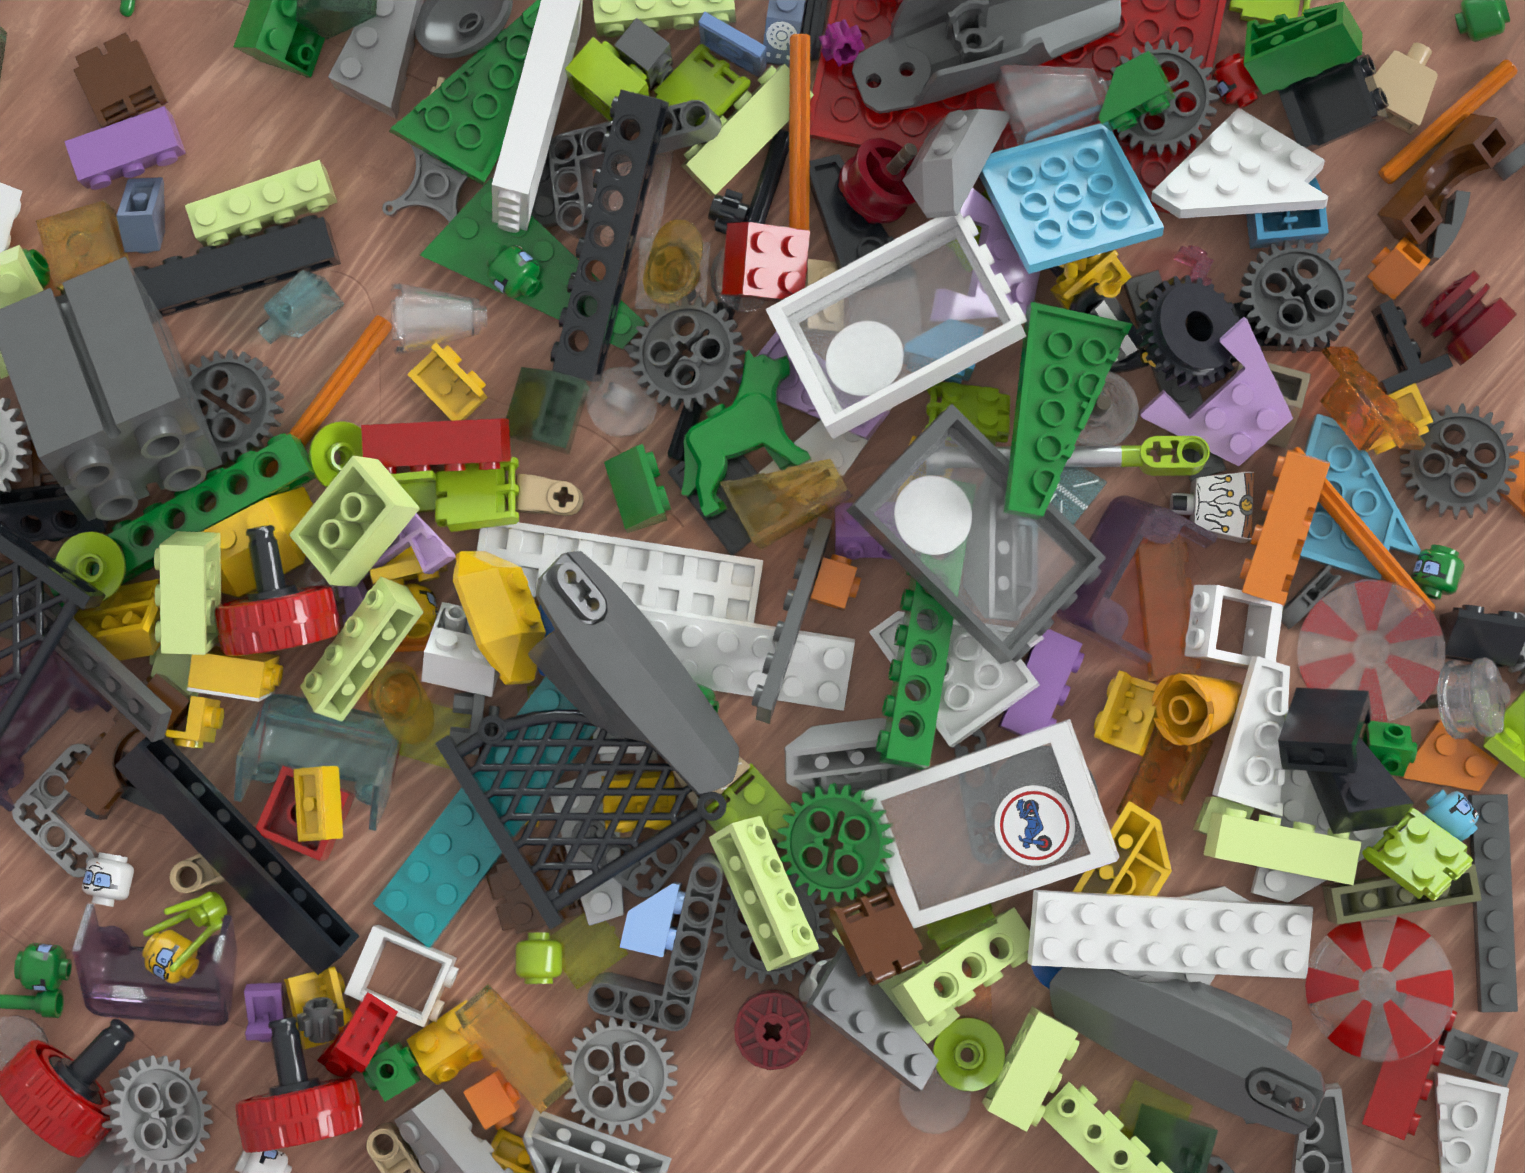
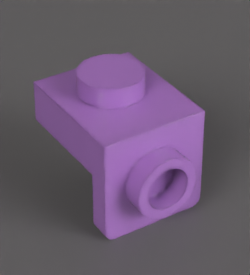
M283 983L246 984L244 990L248 1025L245 1031L246 1040L270 1042L272 1032L271 1028L269 1029L268 1027L269 1022L287 1018Z

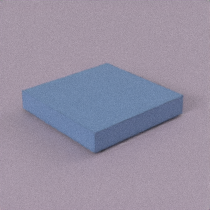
M704 12L698 22L700 43L705 44L714 53L751 74L760 77L767 67L766 46L709 13Z

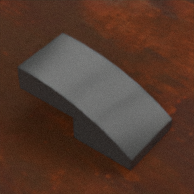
M1456 190L1447 198L1445 221L1440 223L1428 236L1426 256L1430 259V262L1427 265L1432 266L1438 261L1455 240L1464 221L1471 192Z
M1452 1028L1451 1032L1443 1030L1439 1044L1446 1046L1440 1062L1507 1087L1519 1053Z

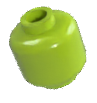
M547 932L528 933V940L520 941L516 945V975L524 978V984H553V978H557L562 973V944L557 940H550V933Z

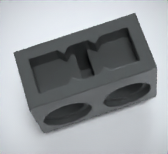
M636 18L614 46L620 53L618 58L627 66L631 63L636 65L647 76L645 81L649 87L648 89L652 91L657 83L661 85L673 72L671 67L673 65L671 47L669 42Z

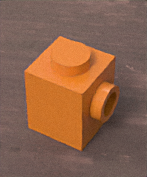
M1404 236L1392 250L1385 246L1371 261L1376 267L1367 277L1372 280V284L1378 292L1388 295L1394 300L1423 271L1430 262V259Z
M832 554L831 559L823 557L810 601L844 611L848 597L856 598L862 579L855 576L857 567L851 566L852 560L836 554Z
M496 1070L463 1091L485 1130L493 1125L496 1130H499L515 1120L513 1113L520 1108L517 1101L521 1097L511 1080L505 1082L499 1070Z

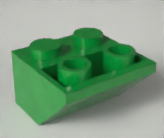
M250 0L233 47L260 62L311 78L334 13L312 0Z
M1150 51L1115 68L1098 117L1101 124L1109 130L1117 129L1119 133L1128 130L1138 123L1136 118L1147 112L1151 116L1161 113L1170 107L1169 101L1176 98L1158 59Z
M643 444L604 461L627 533L668 521L665 512L672 509L664 485L657 487L654 479L661 475L653 451L646 453Z

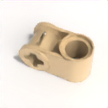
M517 474L516 485L519 486V495L515 497L516 511L572 516L582 508L584 503L583 495L572 483L534 475ZM566 490H568V493L574 499L573 502H567L563 508V504L558 501V496H564Z
M200 853L174 865L169 876L173 888L181 893L199 892L212 885L226 882ZM187 867H192L197 873V881L191 887L185 886L181 881V874Z
M383 1123L378 1125L369 1135L366 1149L381 1173H403L408 1169L410 1170L406 1173H425L419 1164L416 1154L409 1143L402 1138L396 1125ZM379 1134L389 1135L394 1142L393 1149H380L376 1143V1136Z

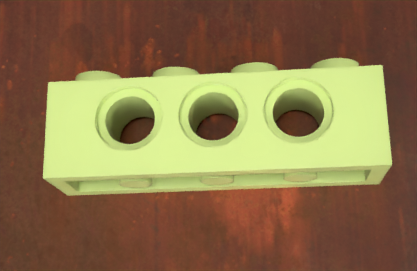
M1015 907L1006 910L894 986L891 991L914 1026L927 1022L931 1027L948 1016L945 1009L953 1003L959 1007L974 998L976 994L973 989L983 983L986 988L1001 979L1004 975L1000 970L1010 964L1012 968H1015L1028 960L1030 930ZM990 942L994 943L999 950L998 959L990 952ZM963 961L971 967L972 974L970 978L962 971ZM935 980L940 982L944 988L943 997H939L934 991Z

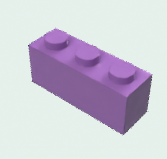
M165 106L64 141L77 180L85 188H91L92 190L105 188L111 185V180L122 176L125 178L139 176L145 172V168L156 164L158 166L173 164L178 160L177 157L186 154L173 115Z
M1048 629L1042 635L1044 639L1030 649L1025 661V665L1040 686L1006 709L998 727L1021 736L1056 724L1057 720L1052 718L1056 705L1063 706L1071 687L1065 684L1070 672L1077 673L1085 655L1079 652L1083 643Z

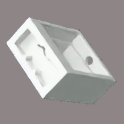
M1194 585L1184 656L1246 669L1249 667L1252 656H1259L1276 662L1283 605L1243 593L1242 590L1220 585ZM1223 599L1249 604L1242 655L1216 649Z
M378 924L371 929L344 994L361 1001L364 995L369 992L397 1010L396 1016L421 1027H426L431 1020L437 1022L445 1002L441 1001L440 997L444 988H451L456 979L459 968L454 967L457 958L433 947L429 948L419 941ZM387 941L442 964L422 1012L367 989Z

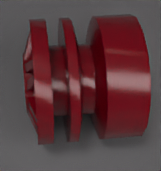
M1475 270L1467 276L1453 281L1429 304L1425 314L1418 321L1423 328H1426L1436 318L1441 322L1431 333L1434 339L1448 330L1453 334L1444 349L1460 366L1481 350L1517 315L1501 297L1487 305L1481 301L1491 287L1488 283L1480 287L1475 293L1469 289L1480 278V275Z
M777 988L760 990L749 996L739 1008L734 1026L736 1045L742 1056L754 1066L766 1070L784 1069L797 1062L807 1050L811 1037L809 1015L803 1003L792 993ZM770 1022L772 1025L781 1024L779 1029L780 1037L776 1039L771 1035L766 1038L764 1036L766 1032L764 1024Z

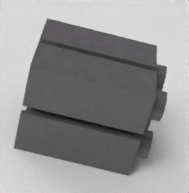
M126 257L63 282L69 299L67 303L59 304L52 289L49 288L0 309V351L37 455L60 486L65 488L68 496L88 521L95 518L116 520L129 515L137 508L139 499L150 495L147 485L150 483H157L161 490L166 488L169 491H184L201 483L206 476L207 470L223 464L170 328L151 297L148 296L146 289Z

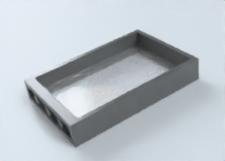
M951 404L930 423L846 511L1000 664L1011 660L1017 662L1031 648L1027 644L1035 634L1039 637L1042 636L1054 624L1055 621L1051 617L1059 608L1062 611L1066 610L1078 598L1075 591L1083 583L1087 586L1098 577L1102 571L1098 566L1106 557L1051 502L1044 516L1038 520L1004 513L1009 460Z

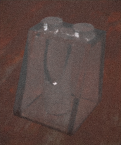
M1008 64L1000 67L994 86L1003 110L1007 111L1010 115L1008 122L1018 146L1067 133L1099 121L1098 117L1108 91L1105 80L1102 77L1098 78L1095 70L1092 68Z

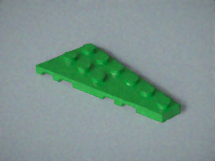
M541 0L535 1L519 18L503 29L491 43L479 50L441 83L425 100L423 99L401 121L399 120L393 125L389 132L483 185L500 156Z
M490 178L425 248L420 256L502 293L488 279L487 261L499 247L503 245L507 247L518 245L538 262L540 272L537 279L540 282L536 290L529 296L525 297L522 294L513 299L559 320L562 309L568 307L571 293L567 292L568 281L572 272L577 271L579 260L532 215L527 231L519 229L517 233L502 230L498 227V223L492 222L493 178ZM592 273L594 279L600 281V279ZM592 296L587 297L583 304L587 315L592 316L597 310V302ZM622 300L610 344L623 350L639 333L636 327H645L646 323Z
M1031 302L1027 305V322H1025L1024 326L1026 337L1023 338L1004 513L1037 520L1044 516L1059 484L1060 475L1067 460L1072 456L1076 447L1074 445L1080 432L1084 430L1105 385L1106 376L1118 357L1119 348L1125 336L1128 335L1132 323Z

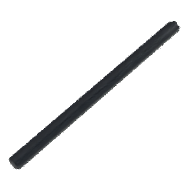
M780 129L773 136L745 222L765 224L789 152L788 131ZM720 294L717 312L725 309L729 314L726 321L733 319L740 297ZM710 346L706 350L704 357L707 359L716 357L720 352V346ZM694 372V375H693V378H692L691 383H692V382L694 381V379H695L696 372ZM694 402L692 412H689L685 405H683L667 453L668 457L678 462L685 460L684 437L691 427L698 424L703 410L698 402Z

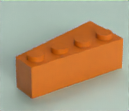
M1288 450L1286 457L1278 456L1272 476L1279 479L1275 491L1267 490L1261 510L1268 513L1264 525L1256 524L1250 544L1257 547L1252 560L1245 558L1239 577L1245 580L1243 593L1285 605L1330 462L1292 450Z

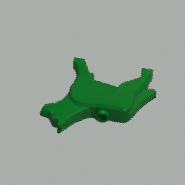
M750 350L746 351L742 382L733 404L726 408L723 403L707 411L706 415L708 418L691 427L684 437L685 472L681 495L690 497L697 489L700 508L706 518L710 515L715 517L727 510L725 503L717 496V490L726 475L728 460L765 447L779 469L787 476L804 468L803 465L812 460L807 451L796 446L788 438L777 404L778 389L781 382L790 376L791 372L787 355L773 359L766 354L753 357Z

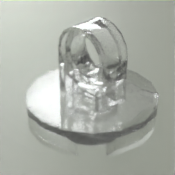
M614 367L604 371L601 381L593 382L590 385L586 398L588 413L595 426L605 434L617 438L633 436L638 432L644 431L653 421L657 410V398L651 399L646 394L648 387L641 388L637 383L642 375H635L629 367Z

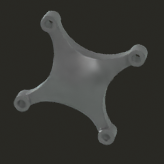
M408 143L412 147L416 159L414 179L402 196L394 201H387L383 204V212L387 216L393 217L401 209L421 206L439 212L450 223L458 214L459 194L469 177ZM392 206L393 210L388 212V207Z

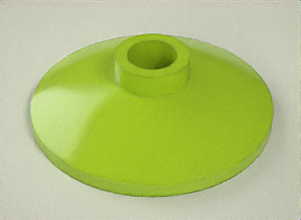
M334 422L321 428L314 436L309 451L310 465L315 472L317 480L326 488L352 456L363 457L361 428L350 422ZM335 452L340 454L341 460L339 464H336L334 460Z
M84 532L71 537L60 548L55 559L106 595L103 601L116 593L125 576L126 563L121 548L113 539L97 532ZM97 563L100 568L99 572L92 576L90 567Z
M962 1018L953 1021L937 1036L933 1047V1054L939 1060L935 1066L939 1076L948 1085L961 1091H978L988 1087L998 1078L1005 1062L1004 1045L997 1031L988 1023L975 1018ZM964 1048L971 1050L973 1054L970 1062H965L961 1059L960 1054Z

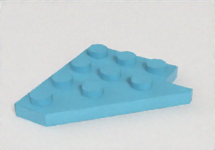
M1316 414L1311 425L1304 453L1308 456L1330 462L1326 475L1327 480L1388 551L1393 549L1418 556L1421 549L1371 458L1365 451L1352 424ZM1318 502L1300 558L1325 566L1330 565L1332 568L1364 578L1381 580L1382 575Z

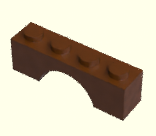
M1471 113L1378 212V217L1395 239L1401 240L1405 236L1411 243L1421 245L1444 220L1440 214V207L1449 191L1466 177L1482 170L1491 169L1515 142L1498 118Z
M157 673L154 677L150 675L142 683L172 710L167 729L176 730L188 715L191 696L165 675ZM120 711L114 716L113 721L115 724L107 734L105 732L101 733L90 746L92 753L84 762L78 761L70 769L66 776L69 781L63 787L96 815H106L129 787L124 775L115 765L122 759L123 752L129 741L141 731Z

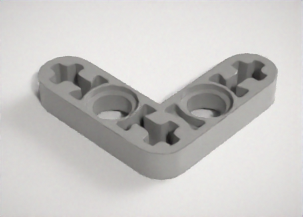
M74 744L67 748L16 801L12 810L15 822L68 874L78 878L84 877L86 868L76 869L77 859L71 853H65L64 857L61 853L69 849L75 841L77 845L71 847V849L78 855L87 853L89 857L86 859V863L91 858H98L99 854L56 812L71 794L64 789L59 796H53L47 790V782L51 777L57 775L66 784L69 781L66 777L68 773L60 768L63 765L64 768L70 769L77 761L74 757L75 753H87L86 760L92 753L90 745ZM36 804L35 814L41 820H47L48 817L51 820L41 826L34 818L25 819L24 816L27 813L24 808L25 805L33 806ZM41 826L40 830L37 832L35 829ZM54 826L62 828L65 832V840L59 847H53L47 840L48 831Z

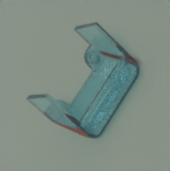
M287 694L271 695L264 700L236 756L234 801H242L252 780L263 783L275 782L283 765L292 766L297 769L338 766L340 779L356 782L354 792L356 798L362 803L371 806L369 830L376 831L390 797L402 745L403 725L393 717L357 709H351L341 722L314 712L306 698Z

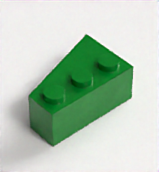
M1344 1L1305 9L1303 12L1304 16L1288 19L1286 14L1276 15L1274 18L1275 22L1260 25L1257 20L1247 21L1244 66L1263 95L1274 90L1285 89L1294 82L1306 77L1317 76L1326 69L1338 64L1349 63L1362 55L1363 33Z

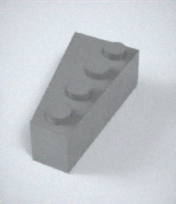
M368 0L328 76L334 88L397 119L400 108L399 102L407 79L406 73L410 56L412 57L415 46V25L425 0Z
M1338 1083L1324 1084L1326 1092L1313 1125L1295 1135L1291 1173H1352L1342 1090ZM1300 1098L1299 1107L1305 1108V1101Z
M443 1089L424 1099L394 1120L399 1127L402 1138L411 1146L425 1173H514L510 1168L503 1170L492 1157L494 1149L486 1139L482 1140L472 1134V1123Z

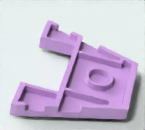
M972 188L960 213L963 218L970 215L974 224L982 227L978 246L986 244L995 263L990 265V268L994 275L1002 273L1011 290L1010 293L1006 294L1008 301L1011 305L1017 302L1024 315H1026L1027 305L1034 302L1040 271L1028 274L994 205ZM973 270L968 296L946 289L936 290L930 321L946 322L949 319L958 321L995 318L999 316Z
M1245 317L1239 320L1220 338V343L1244 367L1190 415L1187 414L1164 390L1140 410V416L1143 419L1177 436L1201 437L1207 442L1211 453L1237 466L1245 462L1293 419L1292 413Z
M416 513L370 570L382 567L410 546L425 574L435 573L455 559L456 556ZM370 571L365 575L363 579L370 575ZM363 579L356 587L338 586L339 598H344L346 614L342 615L344 625L365 598L367 589Z

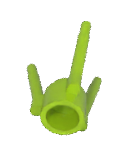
M208 891L200 897L165 908L164 914L166 915L186 909L189 910L143 931V936L148 937L189 918L197 927H207L170 966L171 972H175L214 932L224 927L221 919L226 917L228 912L224 900L218 893Z

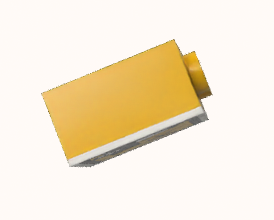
M214 646L206 655L191 656L187 691L259 702L275 694V687L281 684L283 665H279L280 655L258 653L226 656L222 653L220 646Z

